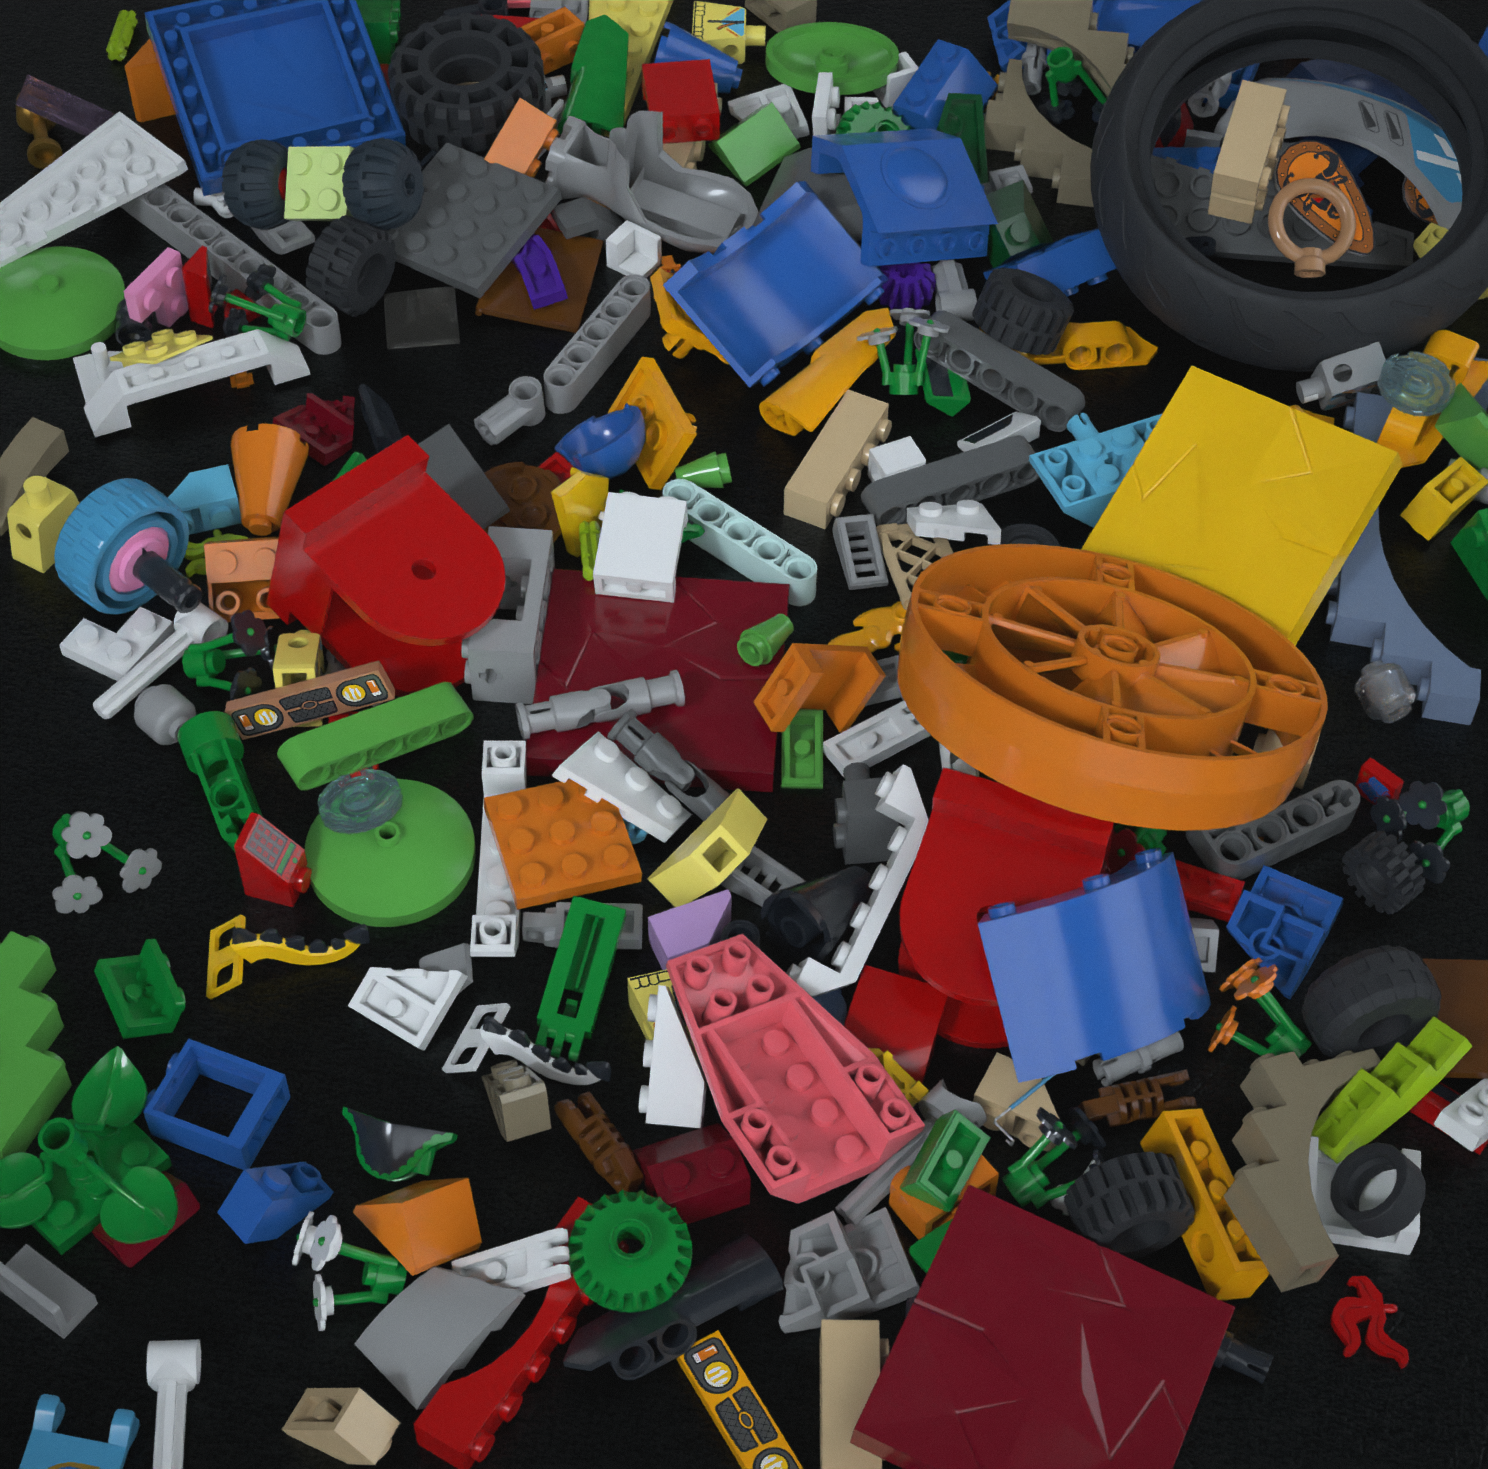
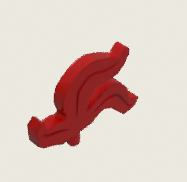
M1352 1276L1348 1280L1347 1285L1357 1288L1359 1298H1341L1335 1305L1330 1319L1335 1333L1346 1346L1343 1355L1351 1357L1357 1352L1361 1344L1357 1324L1369 1319L1370 1323L1365 1336L1367 1346L1382 1357L1395 1359L1399 1363V1367L1403 1369L1409 1361L1408 1350L1392 1340L1384 1332L1383 1328L1386 1322L1385 1313L1397 1312V1305L1393 1303L1384 1304L1382 1293L1368 1277Z

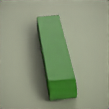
M442 682L298 734L280 746L277 757L300 790H309L454 736L470 725L473 720V713L452 683Z

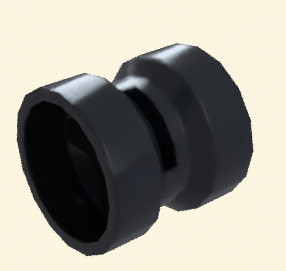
M122 300L116 308V340L122 346L132 342L143 341L145 343L152 340L153 312L142 323L129 318L126 300Z

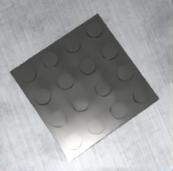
M446 142L422 171L424 194L418 213L405 225L382 231L389 233L395 242L396 262L481 298L560 202L562 197L560 190L556 187L498 163H489L479 155Z

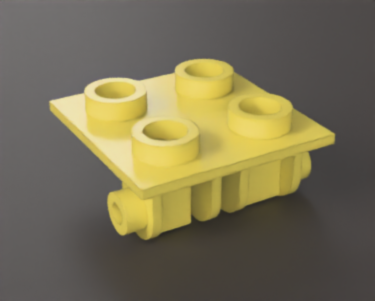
M164 329L151 334L152 340L145 343L137 341L124 345L122 347L123 352L110 357V361L122 362L123 367L137 363L157 364L208 342L213 337L210 335H196L194 330L174 333L173 329Z

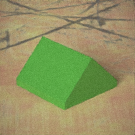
M773 102L762 105L721 134L719 139L713 140L708 144L710 149L745 187L782 162L784 157L793 154L801 148L798 140Z
M1459 383L1451 393L1434 427L1473 468L1478 470L1482 467L1488 468V413L1464 385Z

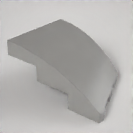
M886 1207L865 1216L856 1226L852 1223L843 1226L835 1212L832 1211L791 1230L788 1249L790 1263L786 1268L784 1279L786 1288L783 1315L779 1317V1324L784 1333L821 1327V1319L850 1320L898 1304L918 1294L920 1289L919 1282L891 1214Z
M432 1267L406 1287L376 1316L355 1342V1345L416 1409L426 1408L454 1370L466 1367L491 1331L502 1329L525 1297V1294L521 1290L507 1289L486 1283V1280L462 1276L455 1271L441 1267Z

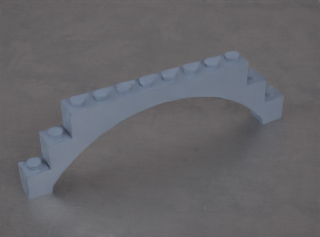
M1474 358V360L1488 361V359ZM1488 380L1474 397L1485 411L1488 406ZM1357 392L1354 406L1346 407L1343 428L1349 429V432L1377 443L1394 403L1387 396ZM1392 395L1393 398L1397 400L1398 396ZM1377 507L1327 592L1328 595H1334V601H1328L1325 615V624L1331 625L1330 641L1371 647L1370 662H1376L1375 679L1417 685L1416 700L1423 701L1422 718L1471 725L1480 701L1481 669L1470 668L1449 651L1424 626L1406 602L1393 579L1384 556L1379 532V511Z

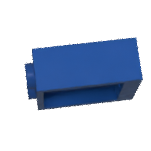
M188 1039L180 1053H175L169 1060L166 1076L158 1089H153L148 1094L143 1113L151 1135L244 1170L251 1167L291 1097L285 1074ZM199 1075L253 1094L229 1137L174 1117Z

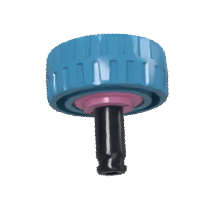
M124 478L99 487L78 504L62 527L54 555L58 576L74 594L99 612L106 614L130 612L139 608L154 596L159 595L167 603L175 606V609L180 613H189L196 609L202 599L201 588L196 584H192L191 580L178 571L185 556L189 540L187 519L183 511L176 504L148 483L139 479Z

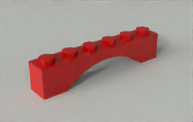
M580 1197L576 1199L556 1227L568 1230V1241L576 1219L583 1214L587 1205H592ZM627 1239L618 1245L619 1249L625 1253H628L629 1250ZM568 1242L559 1246L568 1247ZM566 1261V1262L559 1263V1264H567V1265H569V1262ZM572 1273L571 1278L549 1285L544 1303L531 1326L513 1347L482 1369L464 1378L442 1384L414 1423L418 1445L457 1469H470L475 1460L481 1462L485 1459L494 1444V1433L503 1420L509 1422L513 1419L522 1404V1393L531 1381L537 1383L542 1378L550 1363V1353L558 1343L564 1344L570 1338L577 1324L576 1317L584 1305L590 1307L594 1303L579 1288Z

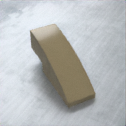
M34 417L20 430L0 457L1 536L9 529L7 518L9 508L25 493L23 488L25 480L31 476L46 477L69 452L64 431Z

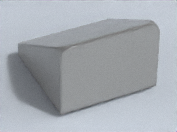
M463 943L426 955L420 959L419 968L426 971L443 972L458 970L467 975L468 977L460 989V993L473 982L470 945Z

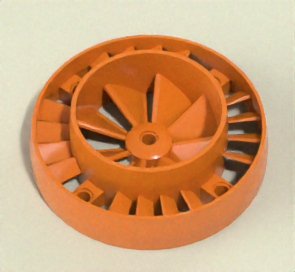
M1000 544L970 548L942 557L930 564L920 573L915 581L901 631L897 667L901 695L909 710L934 739L973 768L1018 792L1074 813L1124 825L1179 831L1211 830L1237 826L1264 817L1277 809L1287 799L1314 751L1328 710L1327 694L1316 669L1290 640L1257 615L1214 591L1166 571L1123 558L1087 550L1038 544ZM942 650L967 655V663H954ZM1244 723L1273 729L1283 747L1257 753L1238 743ZM1235 752L1240 756H1233V753Z

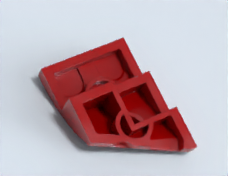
M865 965L844 1027L867 1048H879L883 1053L888 1050L893 1055L892 1058L916 1082L919 1081L923 1084L934 1054L936 1034L949 996L943 994L929 983Z

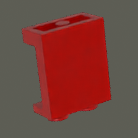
M710 59L642 64L643 98L647 102L648 111L663 112V144L717 140L720 138V111Z

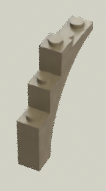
M1093 0L1010 1L1007 19L1008 39L1033 43L1052 51L1058 47H1069L1075 59L1081 61L1084 70L1098 83L1107 98L1119 75L1135 52V47H1129V33L1097 30L1099 13L1093 12Z
M1009 59L1007 72H1000L998 92L1002 93L996 94V100H988L986 114L983 113L986 149L1015 152L1014 161H1020V165L1024 166L1027 176L1053 179L1052 188L1058 189L1056 203L1094 207L1090 179L1092 149L1063 134L1037 111L1026 92L1023 82L1022 60Z
M1374 1049L1357 1053L1349 1050L1340 1053L1333 1059L1321 1062L1318 1059H1312L1303 1064L1294 1051L1277 1056L1273 1053H1268L1257 1058L1251 1064V1071L1240 1085L1254 1110L1245 1115L1242 1120L1243 1125L1233 1137L1232 1142L1247 1165L1235 1173V1181L1223 1197L1281 1292L1318 1282L1339 1257L1321 1222L1312 1193L1308 1162L1311 1133L1319 1112L1331 1104L1361 1068L1371 1073L1381 1062Z

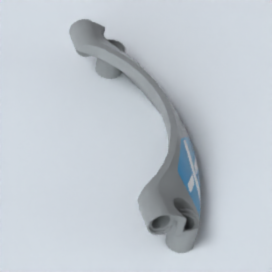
M1264 78L1255 82L1287 89L1284 105L1291 107L1284 139L1299 136L1336 138L1354 143L1376 153L1399 169L1415 185L1432 210L1438 225L1448 230L1451 228L1461 211L1462 183L1457 158L1441 126L1405 105L1354 87L1326 81L1295 78ZM1236 100L1232 101L1214 130V133L1222 134L1221 143L1224 141Z

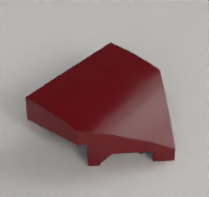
M307 393L306 405H299L274 417L273 424L290 428L301 435L300 441L303 444L307 441L309 445L308 455L323 466H326L352 449L355 397L343 396L342 402L339 400L324 401L315 396L314 393Z

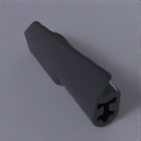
M744 1233L691 1262L690 1270L683 1285L669 1300L646 1311L633 1313L610 1310L578 1329L563 1360L564 1366L592 1371L609 1362L618 1377L624 1380H634L642 1377L690 1350L697 1338L696 1326L734 1306L739 1311H743L781 1291L783 1283L778 1270L760 1244Z

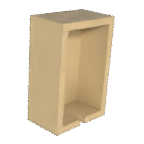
M1242 80L1213 173L1208 214L1252 224L1255 211H1263L1268 193L1267 186L1269 180L1273 178L1277 163L1276 156L1278 150L1282 148L1287 129L1286 123L1291 107L1284 105L1287 89Z

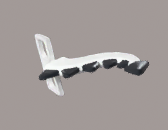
M507 1003L476 1006L442 1068L445 1073L476 1071L490 1047L495 1055H510L543 1076L562 1083L588 1085L600 1080L610 1082L612 1067L609 1062H587L588 1068L580 1063H575L573 1068L565 1058H552L549 1048L532 1043L523 1030L513 1031L503 1027L501 1024L511 1008ZM497 1012L494 1018L491 1016L485 1018L481 1029H475L485 1013ZM478 1047L468 1063L455 1065L466 1048Z

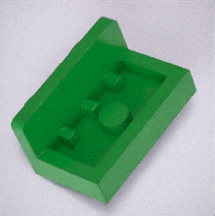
M146 939L140 955L98 960L94 972L123 1039L171 1033L174 1031L181 1013L185 1010V995L183 990L177 987L170 971L169 959L166 954H162L156 939Z

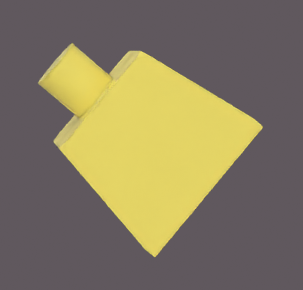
M31 476L23 484L25 493L7 512L13 559L45 573L55 563V547L59 534L70 514L78 506L79 501L71 489L46 477Z

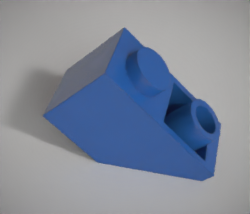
M306 1161L244 1169L217 1213L245 1244L273 1240L305 1218L309 1211L313 1212L326 1202L333 1194V1191L321 1179L320 1172Z

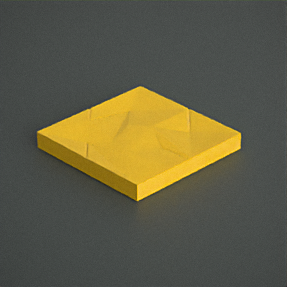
M1191 366L1081 550L1138 562L1203 586L1257 615L1296 646L1403 463L1397 451Z

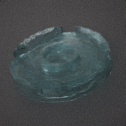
M1409 352L1408 355L1399 356L1400 353L1392 355L1384 362L1377 381L1379 391L1384 399L1399 411L1414 416H1431L1442 412L1450 404L1456 388L1455 379L1452 381L1449 376L1450 370L1435 357L1421 352Z
M365 769L360 771L362 776L351 778L350 774H345L328 784L318 798V810L325 827L334 832L353 834L369 831L393 818L400 809L403 799L395 776L383 770Z

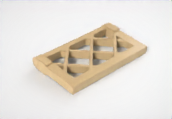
M897 523L879 525L876 529L881 551L896 586L902 606L907 610L912 593L907 584L914 586L918 578L915 575L921 569L925 570L932 564L929 561L934 555L942 558L952 554L953 551L948 539L938 537L933 538L934 543L920 538L921 536H915L908 524L898 525ZM898 539L904 541L898 548L893 547L890 542ZM911 545H914L927 552L922 558H919L905 551ZM897 559L911 564L913 567L906 573L901 570Z

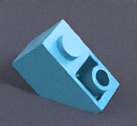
M228 464L190 472L168 497L183 511L188 522L189 535L242 523L238 498Z

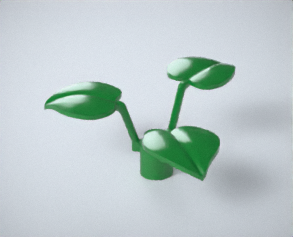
M116 1046L104 1055L91 1068L78 1086L72 1100L74 1119L54 1118L42 1126L38 1134V1144L43 1150L40 1154V1159L29 1153L18 1152L0 1160V1228L16 1229L29 1226L43 1217L50 1209L53 1202V1194L46 1183L54 1177L53 1162L61 1167H72L82 1163L109 1188L115 1191L104 1200L100 1208L101 1226L112 1239L125 1244H137L163 1236L173 1228L178 1213V1201L171 1182L163 1173L152 1167L137 1166L125 1175L120 1185L87 1156L88 1141L81 1132L101 1133L105 1124L112 1128L125 1127L141 1114L147 1101L148 1092L144 1078L120 1047Z

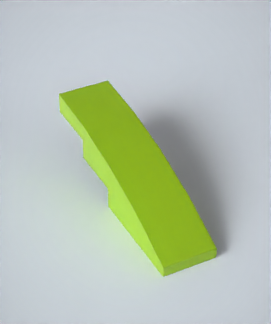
M1433 1016L1407 1048L1397 1042L1371 1073L1361 1068L1319 1116L1313 1127L1311 1136L1319 1137L1318 1150L1338 1164L1348 1154L1374 1140L1431 1091L1471 1049V1043L1466 1037Z

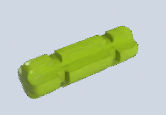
M123 9L118 14L106 48L108 52L107 57L111 61L115 59L122 61L126 56L137 24L136 13L133 10L126 11Z
M594 520L590 523L583 521L579 525L583 577L587 581L593 580V570L601 533L600 525Z

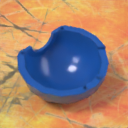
M626 403L622 410L613 411L599 418L592 416L580 423L555 446V450L571 465L581 471L602 475L609 478V480L625 474L639 459L646 440L644 416L637 406Z

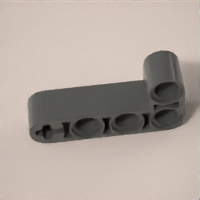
M1331 781L1280 805L1274 811L1254 821L1228 828L1186 830V837L1207 870L1242 880L1261 871L1263 865L1270 867L1346 830L1350 826L1360 803V793L1348 781ZM1294 820H1301L1303 822H1306L1309 826H1301L1297 824ZM1258 837H1266L1270 839L1273 843H1265L1261 841ZM1222 854H1231L1238 860H1228Z

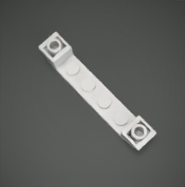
M256 329L196 346L157 364L137 363L113 370L84 406V411L94 436L99 437L131 427L127 405L265 365L275 385L310 375V370L298 345Z
M484 741L482 761L484 798L526 789V741ZM483 799L476 915H472L470 956L515 957L519 946L521 909L517 910L484 810Z
M904 764L894 771L893 774L886 772L875 792V795L881 797L875 810L901 823L905 827L898 826L887 846V849L891 850L892 854L886 866L880 864L877 867L868 886L874 889L867 904L860 903L851 919L850 926L854 927L855 930L848 943L845 941L840 943L832 958L831 965L836 967L835 971L808 957L801 961L798 966L792 963L786 972L812 998L847 987L856 982L916 859L929 820L912 770Z

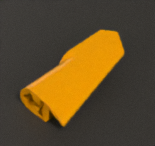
M888 308L865 311L822 344L813 353L810 365L760 403V413L766 423L776 430L793 436L797 435L804 428L809 432L814 431L860 375L878 359L876 345H869L868 339L857 341V336L871 332L875 328L894 327ZM896 333L889 334L890 341L896 336ZM890 341L884 343L885 347L889 344Z
M1118 321L1091 323L1069 322L1055 351L1047 355L1014 351L1038 365L1066 363L1073 370L1148 365L1158 352V348L1144 340L1130 327H1125Z
M1438 330L1432 334L1417 365L1427 367L1438 374L1445 382L1448 391L1447 401L1459 383H1462L1470 394L1475 397L1488 380V361L1474 360L1479 344L1476 341L1447 330ZM1415 368L1414 373L1423 376L1433 385V397L1423 403H1414L1399 396L1396 401L1414 409L1434 407L1442 398L1441 385L1428 372ZM1411 375L1412 377H1414V378H1416V379L1422 381V382L1427 386V389H1428L1427 394H1426L1424 397H1421V398H1414V397L1408 396V395H1406V394H1404V393H1402V392L1399 393V394H1401V395H1403V396H1406V397H1408V398H1410V399L1422 400V399L1427 398V397L1430 395V387H1429V385H1428L1424 380H1422L1421 378H1419V377H1417V376H1414V375ZM1411 378L1409 379L1411 381L1405 383V389H1401L1414 396H1420L1425 392L1424 386ZM1409 383H1417L1422 387V392L1418 394L1411 393L1407 386ZM1446 403L1439 410L1430 413H1413L1403 410L1394 404L1377 443L1399 453L1403 463L1401 468L1425 463L1444 438L1434 426Z

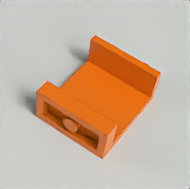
M792 643L754 700V704L771 732H784L799 709L826 710L838 731L842 733L851 727L886 675L868 647Z

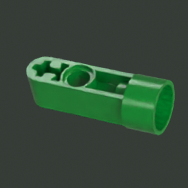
M220 711L204 712L187 720L179 729L177 738L189 770L199 775L222 838L235 852L234 845L250 813L253 812L262 817L263 815L241 761L244 747L232 717Z

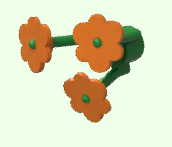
M1260 957L1251 959L1226 979L1227 981L1219 988L1221 992H1225L1235 987L1237 989L1234 993L1236 1000H1241L1247 996L1256 999L1276 1024L1264 1038L1270 1044L1269 1047L1266 1048L1236 1031L1239 1022L1233 1018L1237 1007L1232 1005L1222 1021L1216 1025L1217 1030L1211 1039L1208 1051L1212 1053L1219 1042L1227 1045L1232 1039L1260 1056L1268 1053H1273L1277 1056L1294 1051L1297 1057L1300 1058L1312 1045V1042L1292 1022L1270 992L1274 986L1273 980L1277 977L1276 972L1278 968L1276 965H1271L1268 968L1265 966L1256 970L1262 960Z

